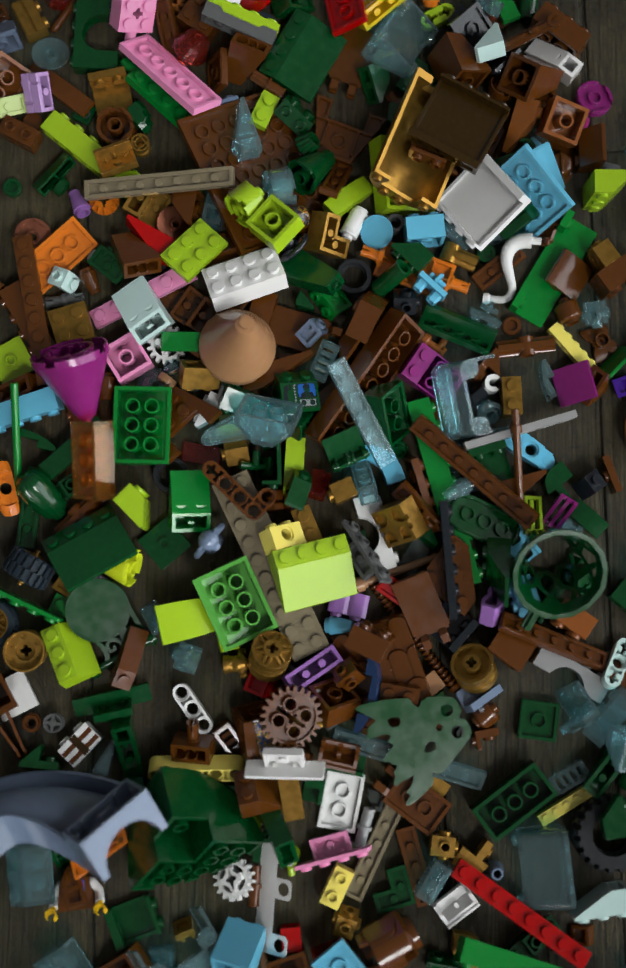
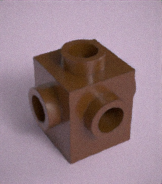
M350 656L331 670L334 675V683L339 688L342 687L348 692L366 679L361 665Z

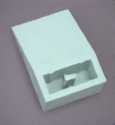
M139 276L111 296L126 326L139 345L147 343L175 323L144 276Z
M622 880L602 882L566 909L567 913L579 924L588 923L590 919L608 920L609 916L626 917V884Z

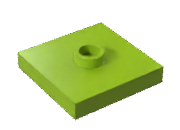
M20 336L0 346V381L2 384L25 373L34 372L30 362L31 355Z

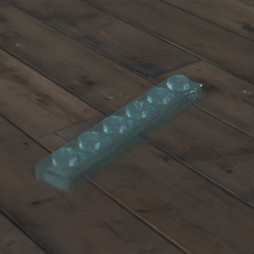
M341 357L327 365L326 368L378 468L382 469L397 460L345 357Z

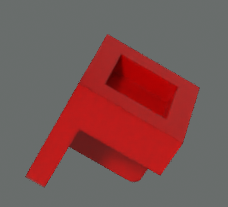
M300 922L280 924L281 936H285L288 941L287 953L301 952ZM281 940V942H282V951H283V950H284V943H283V941Z

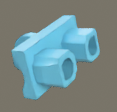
M422 270L412 287L419 294L425 288L431 292L426 297V301L431 306H434L439 301L442 302L448 294L443 289L447 285L442 281L445 276L443 273L437 276L432 272L428 276Z

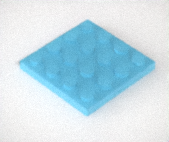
M528 143L521 147L500 167L531 199L533 206L540 213L538 217L515 235L519 233H533V237H538L575 205L574 201Z

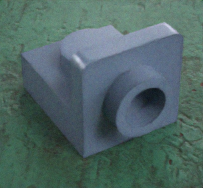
M316 317L309 319L295 335L306 348H310L322 335L327 334L329 331L326 328L325 322Z

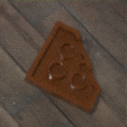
M454 535L451 536V544H455L456 555L453 556V564H457V575H454L455 583L459 585V595H456V603H460L461 614L465 616L476 601L469 546ZM441 548L426 569H428L439 597L447 603Z

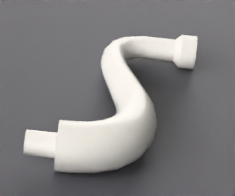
M519 233L510 237L504 243L500 254V261L508 285V292L504 296L484 293L483 304H501L513 299L516 293V281L513 270L514 254L520 249H531L532 245H541V237H533V233Z

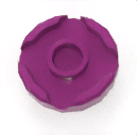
M597 81L583 83L575 96L576 104L590 109L588 116L600 117L606 114L613 102L612 93L609 88L598 84L599 82Z

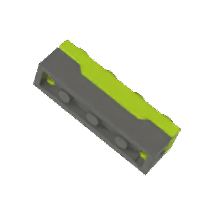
M207 0L201 14V22L233 36L236 32H240L271 44L272 47L280 28V24L274 19H266L256 11H248L242 8L240 4L230 3L226 0Z

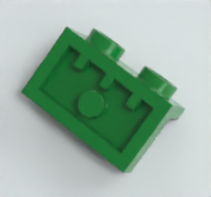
M341 289L334 296L311 290L308 291L311 300L315 302L322 315L327 320H330V322L337 315L350 309L352 303Z

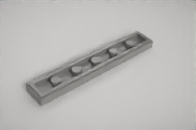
M575 409L522 425V433L520 435L573 420L578 416ZM508 429L464 442L462 446L465 451L512 438L513 434Z

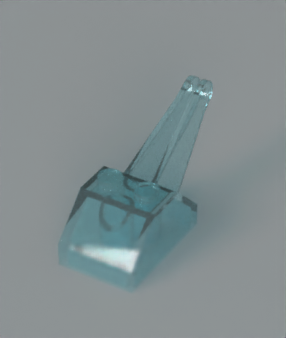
M246 393L236 413L207 429L201 437V442L206 446L249 439L253 444L272 448L293 435L302 416L303 404Z

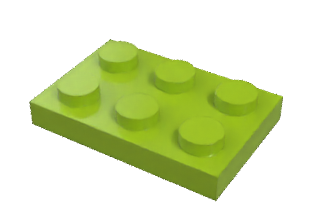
M199 218L161 254V260L184 281L189 283L228 246V242Z

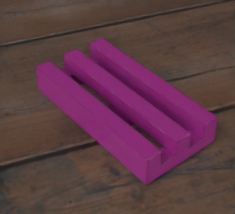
M561 493L544 515L543 524L546 522L547 526L560 529L575 510L578 502ZM564 499V504L554 515V517L552 519H549L550 515L560 504V502ZM569 503L572 504L570 508L567 510V512L560 519V521L556 523L555 521L559 518V516L569 505Z

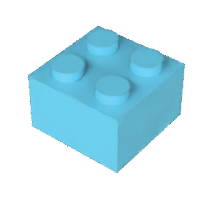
M430 212L427 215L421 216L414 213L405 217L403 225L404 243H422L426 248L442 247L446 237L444 213Z

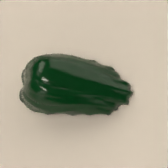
M30 466L24 473L17 476V492L23 501L45 519H55L56 521L63 520L67 516L65 511L67 502L51 482L48 475L40 468Z

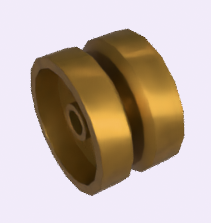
M470 643L461 646L452 655L450 662L451 671L458 685L464 691L473 694L483 693L496 682L498 675L497 666L492 654L486 647L481 644Z

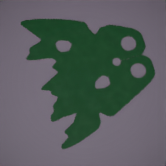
M427 697L421 701L419 707H416L408 698L381 700L356 707L357 711L375 720L367 728L368 734L366 739L386 734L390 736L388 742L393 744V747L382 761H389L392 765H397L394 771L396 777L394 785L398 786L401 782L413 776L412 785L407 790V793L410 795L406 802L407 806L413 804L427 792L434 782L432 772L443 773L471 736V728L465 719L459 718L461 708L456 699L452 697ZM444 704H449L453 707V712L450 716H443L440 710ZM398 717L400 718V725L390 727L388 719ZM438 724L443 726L441 731L436 730ZM461 726L464 730L463 736L460 738L453 737L451 733L452 728ZM429 741L435 742L436 749L426 753L425 746Z

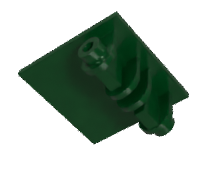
M353 425L321 440L334 473L340 472L341 469L347 466L351 467L352 464H357L356 462L360 460H366L370 456L369 451L365 448L357 425Z

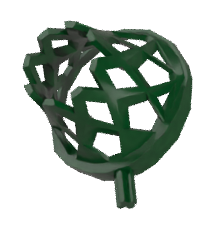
M544 526L542 530H533L527 535L526 541L522 544L521 550L518 552L510 569L511 585L522 605L528 610L520 627L530 631L539 616L548 619L573 617L589 609L602 595L606 587L608 565L603 550L592 537L575 529H557L550 526ZM555 535L562 536L570 546L565 551L567 563L559 562L556 564L554 574L545 568H540L536 573L531 563L526 560L525 554L539 541ZM584 548L595 556V562L587 563L582 554ZM572 553L579 555L584 563L576 564ZM521 568L523 569L525 584L521 582ZM596 568L595 577L592 572V569ZM527 570H528V572H529V574H530V576H531V578H530L529 580H527V575H526ZM562 570L571 571L572 584L561 580ZM588 571L593 583L589 589L578 587V574ZM543 576L552 582L548 591L541 584ZM538 587L546 595L543 602L534 599L531 589ZM560 588L572 591L571 600L564 604L554 597ZM577 592H578V593H585V594H583V595L577 597Z

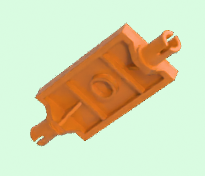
M390 241L386 247L380 250L365 244L363 245L360 256L374 260L377 263L373 277L377 278L396 262L390 254V247L394 242ZM434 257L433 261L423 270L428 276L432 272L437 276L443 273L445 276L442 281L447 284L443 289L446 292L454 289L467 294L471 283L457 279L454 276L457 265ZM410 274L398 286L413 289L412 287L418 276ZM425 288L420 294L428 296L431 292Z

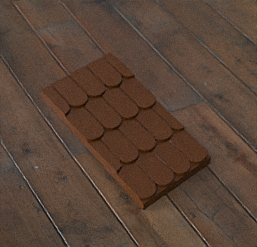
M401 611L371 621L375 624L374 627L380 630L385 628L392 632V636L396 637L387 658L380 663L382 682L421 688L419 707L422 700L432 697V693L403 612ZM350 632L331 635L333 645L342 659L345 660L350 656L361 665L365 674L368 658L344 647ZM365 675L366 679L353 688L362 699L361 705L366 704L368 701L372 676ZM393 717L388 719L390 727L399 726L400 718ZM372 718L361 731L370 756L375 757L379 754L388 753L393 744L388 742L390 736L387 734L366 739L368 734L367 728L375 722ZM438 724L436 726L437 731H441L443 729V726L441 724Z

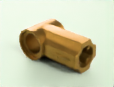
M447 241L439 259L473 273L479 256L461 249L456 243Z

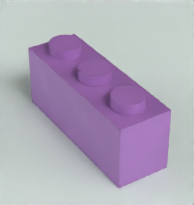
M331 644L284 675L281 680L290 689L292 684H295L297 689L300 685L306 687L341 663L343 659L334 645Z

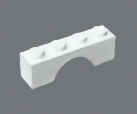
M376 493L354 498L352 501L357 518L369 521L377 529L379 540L374 552L380 557L379 561L387 569L397 567L396 563L399 562L397 552H393L392 547H387L383 539L385 535L383 532L380 533L379 529L381 527L375 523L371 515L383 506L380 496L376 497Z

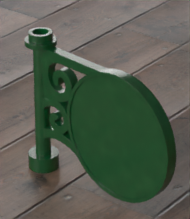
M94 578L71 591L65 605L67 623L77 636L91 641L100 647L105 656V661L99 664L101 671L114 665L119 653L110 657L109 652H115L117 646L113 644V648H111L109 644L117 642L121 649L126 637L125 633L130 625L126 626L130 615L137 627L144 629L131 607L125 591L111 580ZM154 631L149 632L145 647L151 643L155 646L159 641ZM100 673L96 676H93V679H97L98 677L102 676V674Z

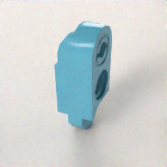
M529 434L521 435L522 461L539 470L551 469L555 464L553 454ZM512 438L505 439L507 445L505 449L514 455ZM526 446H531L534 449L533 455L526 453Z

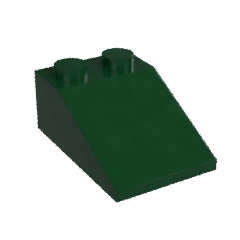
M488 537L487 545H483V557H487V560H483V571H486V580L503 606L508 607L511 538Z

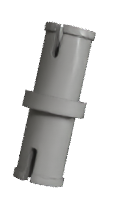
M363 807L360 822L356 826L358 830L355 841L353 842V845L356 847L365 846L368 834L372 831L371 824L376 811L372 807Z

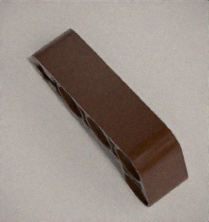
M207 461L203 465L202 471L205 477L248 519L253 521L260 519L276 502V494L271 488H263L253 498L215 461ZM208 467H216L215 471L219 475L218 479L212 473L208 475ZM229 479L231 486L228 489L221 488L222 480ZM269 492L273 495V499L270 502H264L262 495ZM237 493L245 495L243 502L237 503L234 500ZM256 506L259 508L257 516L253 517L248 514L250 507Z

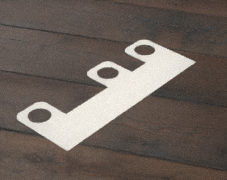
M263 843L260 865H262L260 879L262 888L260 889L259 907L256 910L255 923L261 924L266 929V941L262 952L284 958L287 955V938L272 933L275 899L290 901L292 883L289 880L277 878V866L279 863L271 843ZM281 883H285L288 886L289 892L286 896H281L278 889ZM277 939L282 940L284 943V950L281 953L277 952L274 948V942Z

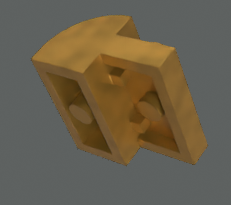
M166 193L128 197L122 210L127 215L129 214L155 228V218L161 210L169 207L172 202L171 195Z

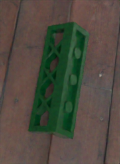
M427 303L418 323V326L426 332L487 357L498 333L497 329L436 304L431 306L429 303Z

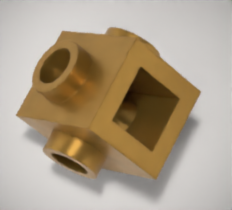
M439 830V833L432 832L428 851L431 856H437L439 860H449V858H454L455 852L458 853L459 841L456 840L454 834H451V831Z
M341 904L339 910H335L332 917V923H334L332 935L351 941L355 930H359L362 919L359 918L360 909Z

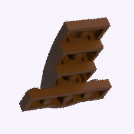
M186 285L160 298L172 319L192 332H201L205 324L213 316L220 313H216L212 301L207 296L202 295L191 285ZM248 302L242 303L240 305L222 311L231 309L243 310ZM189 352L193 356L201 360L199 352Z

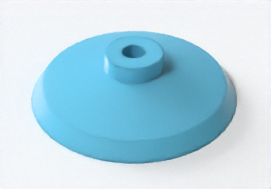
M371 215L362 223L361 238L365 245L374 249L384 248L393 237L392 224L382 215Z

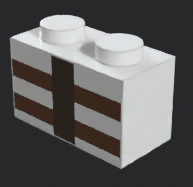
M89 721L84 722V724L80 722L73 729L75 733L70 738L66 736L59 743L61 747L58 749V752L73 767L77 766L104 738Z

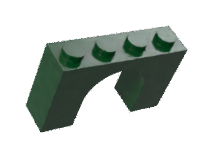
M77 0L73 4V11L76 17L72 21L74 38H71V49H73V56H70L69 63L77 75H87L88 73L120 67L121 58L118 51L96 50L85 43L86 34L93 25L102 22L109 23L112 0Z

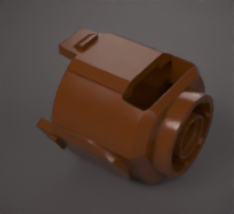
M392 911L362 927L363 931L354 936L365 958L368 959L375 956L381 968H404L409 965L408 962L418 957V949L423 947L408 914L401 917L399 912Z

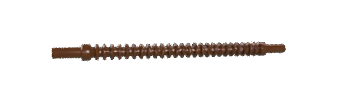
M379 582L368 585L370 586L369 590L374 591L373 595H377L376 599L381 600L380 603L384 604L383 608L386 607V611L390 612V615L399 612L400 609L395 607L396 604H392L393 601L375 590ZM413 637L415 646L418 647L417 651L422 652L421 656H425L424 660H428V664L432 665L431 668L436 670L435 672L439 674L438 676L442 678L443 682H446L445 685L449 687L450 693L455 694L460 690L461 687L457 682H454L455 678H451V674L447 673L448 670L444 669L445 666L440 664L441 661H437L438 657H434V652H430V649L425 651L421 639Z

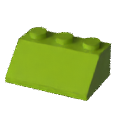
M594 169L582 188L583 210L598 212L606 206L626 184V169Z
M129 483L113 501L141 529L145 531L150 529L151 502L147 499L150 495L139 485L136 484L134 486Z
M67 622L57 623L40 631L57 680L65 689L102 673L91 642L77 636Z

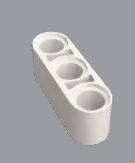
M180 683L176 685L172 691L174 699L187 718H193V724H195V719H198V721L202 719L207 720L209 728L201 729L199 726V733H208L213 727L211 716L188 684ZM179 687H184L187 690L186 697H180L177 694ZM190 703H195L198 706L197 713L189 712L188 705Z

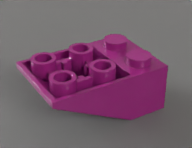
M423 342L417 345L397 374L407 384L444 407L448 405L467 377V375Z

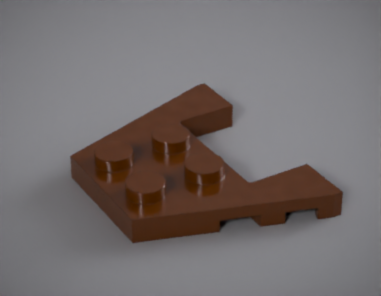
M318 94L316 136H318L321 145L317 151L328 149L334 154L335 161L351 165L384 126L386 119L370 113L364 131L328 118L334 100Z
M176 386L172 389L169 465L181 454V451L171 439L197 413H200L210 425L223 414L220 409Z

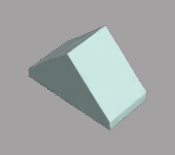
M496 22L474 47L477 63L506 56L504 39Z

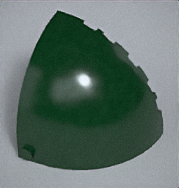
M169 766L160 767L145 788L168 824V827L161 831L144 820L131 823L128 842L130 890H151L155 888V885L166 884V887H170L180 883L183 879L184 883L199 879V875H203L208 871L210 874L225 869L224 866L240 861L239 856L244 853L251 854L264 843L257 822L253 816L243 819L237 796L217 780L189 769L172 768Z

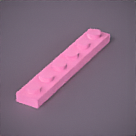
M171 269L148 281V283L160 299L197 280L198 277L196 275L187 283ZM113 300L89 311L93 323L98 330L122 318Z

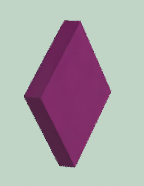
M589 360L551 371L561 408L598 397Z

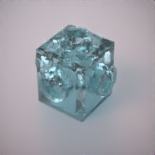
M606 300L583 303L584 311H582L581 317L586 326L591 325L592 329L602 328L604 323H608L611 314L609 307L606 306Z
M181 642L178 649L174 648L171 657L174 660L173 668L195 675L203 648Z

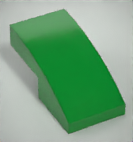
M161 332V351L199 352L198 344L201 332Z

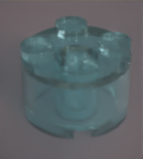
M288 166L262 172L263 180H261L263 192L267 191L268 197L273 194L287 206L297 203V195H293L294 189H296L292 171L288 169Z

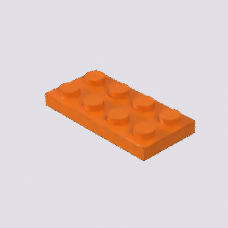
M74 216L35 249L43 295L54 286L47 282L54 266L71 271L99 246Z

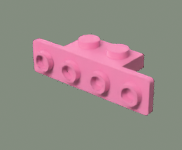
M347 829L309 840L314 859L297 863L294 871L307 872L316 865H319L320 868L326 867L335 860H338V863L345 862L354 855L357 858L368 855L372 845L352 848Z

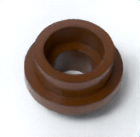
M28 713L22 719V727L27 732H35L41 727V717L36 713ZM30 719L35 720L34 726L29 724Z

